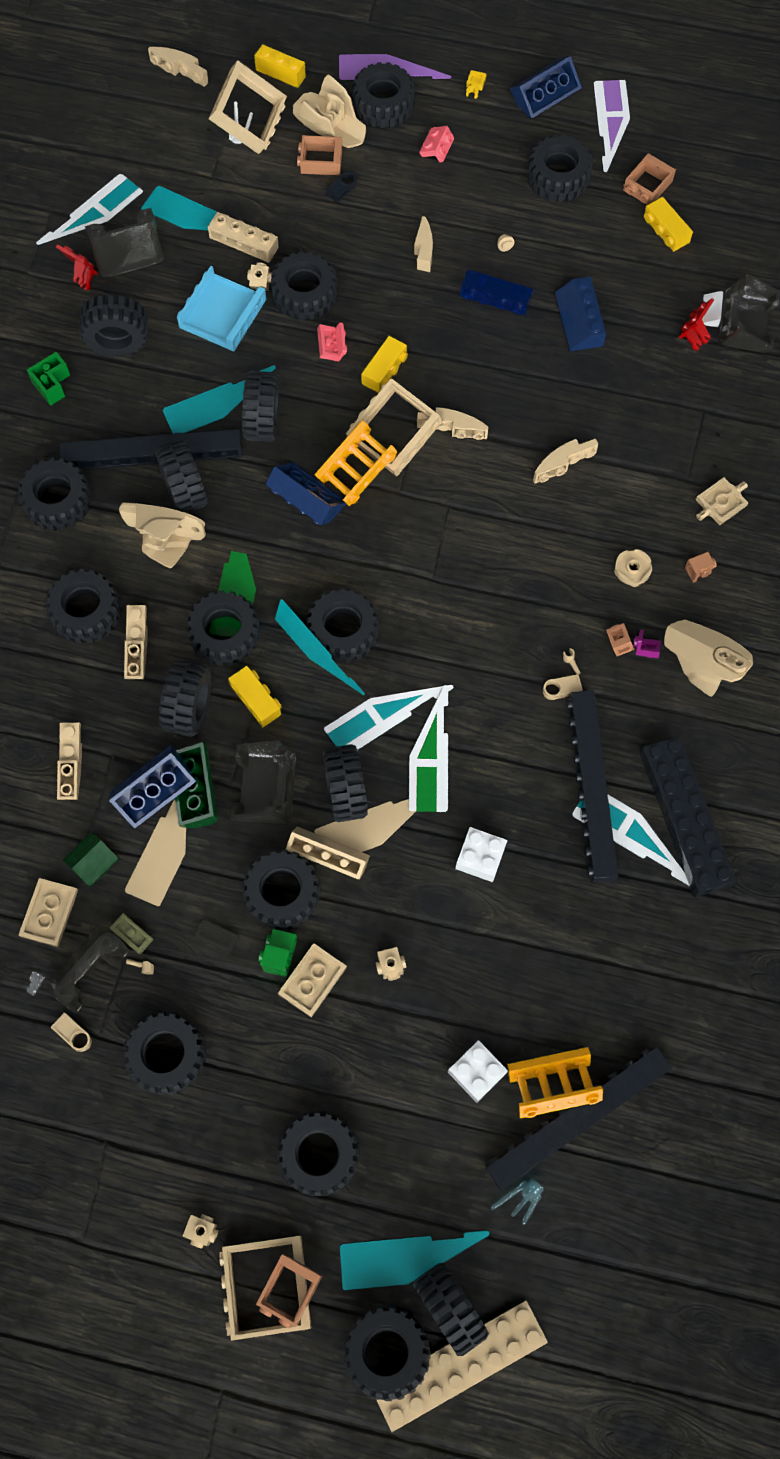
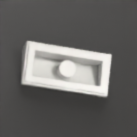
M723 291L705 294L703 297L705 302L711 298L714 299L702 319L706 326H719Z

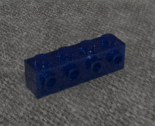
M467 270L461 285L460 296L525 316L532 299L533 289Z

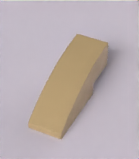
M422 217L415 241L414 254L418 255L417 270L430 272L433 250L432 233L426 217Z

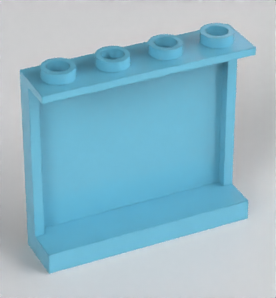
M210 266L208 271L204 272L201 282L195 286L192 296L187 299L183 310L179 311L177 315L179 328L231 351H235L266 301L265 289L262 287H258L257 291L249 289L214 274L213 267Z

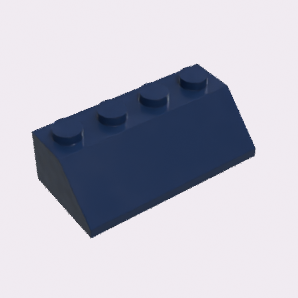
M571 56L557 59L514 85L510 90L515 103L531 119L578 91L582 86Z
M591 276L573 279L555 292L569 351L602 347L606 331Z
M293 462L274 466L266 483L273 493L285 498L284 500L287 503L296 506L302 514L308 515L312 518L313 522L319 525L331 522L346 505L341 496Z
M170 745L111 790L109 801L136 828L194 784L196 779L182 757Z

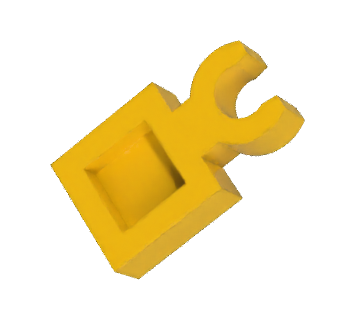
M471 70L466 86L467 97L471 92L475 93V99L478 97L479 90L482 91L486 73Z

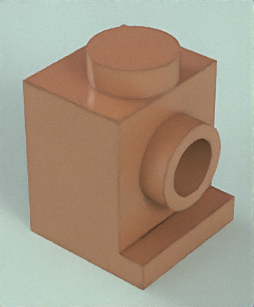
M706 552L689 559L685 569L694 583L698 577L701 576L703 578L711 574L712 569L716 568V561Z
M624 623L614 625L606 630L616 656L634 650Z

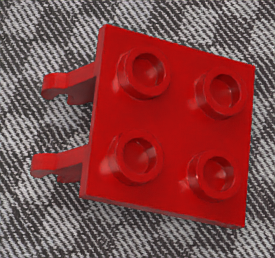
M57 244L56 248L75 263L73 281L77 282L79 279L78 284L80 287L83 288L86 284L84 290L88 291L91 288L90 282L93 274L96 276L98 274L93 269L94 265L81 254H75L69 247L64 246L63 248Z
M713 298L707 302L703 301L698 309L695 308L689 315V318H691L689 322L687 321L681 328L682 333L679 338L686 337L694 350H699L698 346H701L702 343H708V340L711 338L702 319L712 305Z

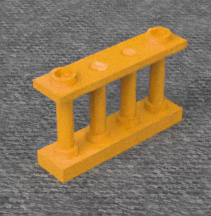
M363 420L315 473V476L323 484L326 481H330L346 495L343 501L348 506L358 501L359 495L386 464L391 463L395 459L397 453L392 445L386 449L370 435L371 428ZM362 440H366L382 454L375 463L358 449V445ZM350 454H354L370 468L363 477L346 462V458ZM338 468L344 469L358 482L352 490L334 476V472Z
M588 1047L507 1064L510 1083L518 1082L523 1098V1103H519L520 1118H532L539 1114L585 1104L592 1105L602 1101V1086L593 1087L587 1070V1066L591 1064V1054ZM579 1069L585 1089L573 1092L566 1071ZM558 1073L565 1094L552 1096L546 1075ZM537 1077L544 1098L532 1100L526 1079Z

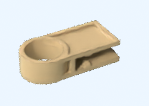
M578 674L550 679L543 687V694L549 700L569 697L571 692L583 691ZM550 684L556 685L559 688V693L551 695L546 691V687Z
M65 1012L51 1026L76 1051L83 1052L91 1046L92 1039L89 1033L82 1029ZM78 1034H86L88 1038L86 1046L76 1048L73 1043L74 1038Z

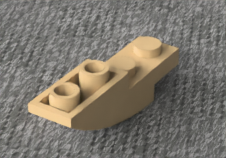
M165 47L148 48L150 61L154 65H158L166 72H170L175 76L180 72L204 87L208 84L207 70L199 66L197 58L175 49Z
M436 407V413L440 415L443 421L437 429L441 431L452 430V437L474 438L477 440L487 439L488 426L483 422L462 412ZM418 412L417 428H421L429 419L420 412Z
M575 439L557 448L536 469L533 479L534 483L545 482L556 475L561 476L567 472L569 464H574L580 459L594 456L598 448L596 439L580 445Z
M146 605L127 606L124 679H144L148 632Z
M60 723L57 800H78L82 762L81 723Z

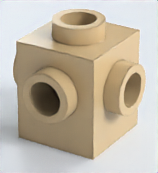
M256 263V265H251V270H248L247 275L248 280H250L249 286L251 289L257 290L258 287H262L265 291H269L272 272L267 267V264Z
M395 947L377 952L379 960L376 963L378 975L382 974L383 979L388 978L389 981L399 979L400 975L403 974V968H406L404 956H399L398 948Z
M204 1214L200 1218L191 1215L183 1237L190 1239L191 1245L202 1249L203 1245L209 1246L210 1242H215L219 1230H216L217 1224L212 1223L214 1218ZM203 1227L205 1232L203 1235H200L199 1231Z

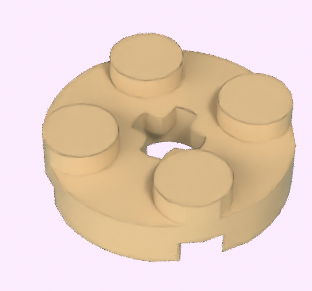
M626 550L618 556L615 563V575L622 582L632 587H637L639 584L646 582L652 572L651 559L641 550ZM629 565H637V570H631Z

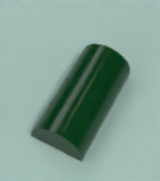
M202 742L176 750L196 779L194 784L175 797L179 827L199 828L211 825L218 820L207 744Z

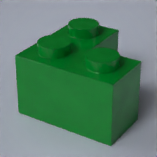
M57 352L27 369L31 382L50 406L65 397L59 382L69 377L70 374L66 363Z
M276 929L272 930V934H268L265 950L261 949L258 960L264 972L283 977L288 976L297 942L296 934Z

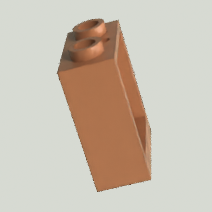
M302 135V143L299 142L298 147L301 156L297 157V166H300L301 174L340 175L342 137ZM307 151L334 152L333 162L306 160Z
M648 153L626 178L623 190L642 203L649 205L656 201L672 183L676 169ZM645 171L662 181L654 192L636 183Z
M282 1254L256 1305L261 1307L259 1311L268 1317H271L273 1314L280 1318L278 1322L287 1328H291V1326L296 1327L322 1275L286 1254ZM284 1266L312 1282L295 1317L267 1302Z

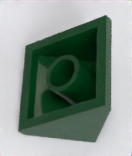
M90 833L62 861L91 887L119 859L98 837Z

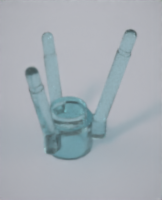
M532 1178L528 1182L524 1180L520 1186L492 1205L491 1209H496L523 1190L522 1195L524 1198L511 1215L514 1217L528 1200L532 1201L522 1221V1224L525 1225L537 1202L542 1198L540 1194L544 1189Z

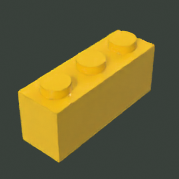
M263 44L254 55L256 71L296 88L300 86L306 77L305 62Z
M663 197L646 206L644 213L645 221L654 228L656 234L660 235L673 252L690 243L693 231Z
M388 336L361 374L362 384L379 393L383 384L386 385L391 376L396 375L401 362L404 363L407 359V345Z
M246 666L228 678L232 689L263 728L281 716L280 708L282 706L276 698L272 699L269 695L271 692L265 684L261 685L258 681L260 679L258 674Z

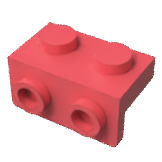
M448 126L430 129L419 152L422 157L436 156L439 162L444 161L454 140Z
M339 322L336 328L320 324L317 328L320 358L340 361L347 352V345H345L346 332L343 323Z

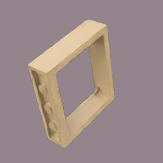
M237 60L227 75L209 120L259 154L263 149L266 150L270 144L269 138L275 133L276 129L274 126L278 124L281 118L279 114L285 108L284 102L287 96ZM237 79L274 105L260 139L223 113V109Z
M390 379L386 385L383 384L379 394L371 399L370 405L360 412L358 419L350 425L346 435L348 437L362 420L369 424L394 392L421 411L429 419L396 459L385 466L391 473L398 476L443 421L439 414L393 379ZM361 441L358 445L376 461L381 457L364 442Z
M301 1236L222 1247L223 1252H220L219 1260L220 1266H224L225 1275H221L222 1288L226 1289L227 1298H224V1311L229 1313L226 1329L227 1336L231 1335V1341L312 1328L309 1304L301 1318V1322L296 1327L291 1326V1328H287L283 1325L239 1331L232 1253L292 1244L294 1260L304 1265ZM296 1273L300 1307L307 1293L306 1278Z

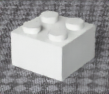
M470 827L459 855L456 869L493 882L507 840Z
M479 1040L448 1070V1073L476 1103L508 1072Z

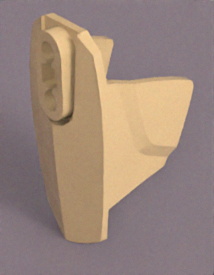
M330 75L325 77L319 94L313 92L305 93L293 105V114L296 118L317 134L328 137H342V146L347 148L363 144L366 126L356 118L351 98L347 94L346 89Z
M122 503L119 508L125 523L128 526L135 527L136 530L140 531V534H143L142 552L168 568H172L188 548L191 540H202L206 535L204 530L205 522L178 510L135 503Z
M688 620L672 623L666 629L665 647L677 655L683 672L687 675L689 681L711 697L717 691L721 680L730 682L740 680L753 665L752 654L747 649L717 631Z

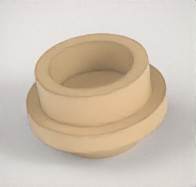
M507 234L502 235L498 239V248L501 251H508L514 245V239Z

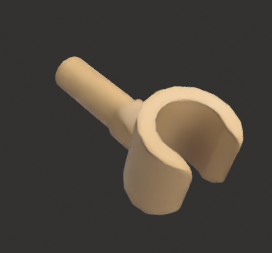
M569 650L571 656H567L563 652V660L566 663H570L576 674H581L574 661V650Z
M131 959L126 961V964L142 967V974H153L154 965L148 961L138 962Z

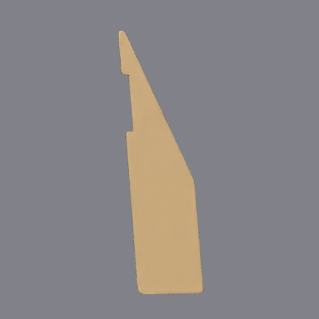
M175 799L166 817L160 818L125 888L126 893L156 906L161 905L185 855L186 828L179 827Z
M409 799L396 804L389 801L368 809V815L365 818L344 822L335 821L315 829V834L364 852L382 845L415 812L409 811Z

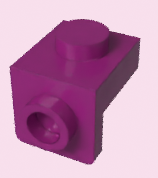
M640 630L639 636H635L633 647H637L636 655L659 658L661 641L643 638L644 630Z

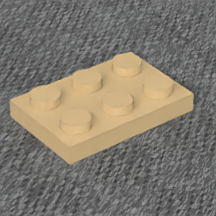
M39 878L19 936L59 947L78 889Z
M313 943L280 989L278 995L312 1018L347 966Z

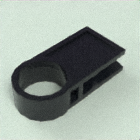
M348 171L342 173L325 189L327 191L326 196L339 203L355 188V174ZM352 179L353 182L344 183L343 180Z

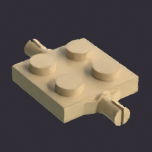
M725 478L719 480L697 496L696 501L704 509L696 515L697 518L701 521L709 515L719 525L723 524L747 506L748 502L741 494V491L748 487L747 483L745 484V481H742L739 485L734 486Z

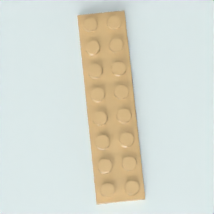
M525 1300L485 1323L484 1325L489 1332L487 1339L464 1356H457L450 1344L432 1353L431 1359H429L428 1373H425L424 1381L415 1388L416 1391L412 1394L409 1393L400 1400H377L391 1432L548 1343L527 1301Z

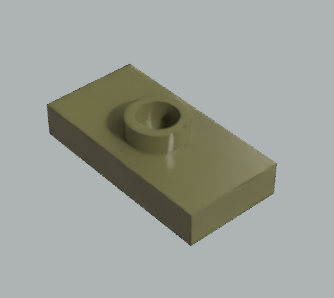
M124 913L110 927L117 936L139 955L153 941L152 937Z

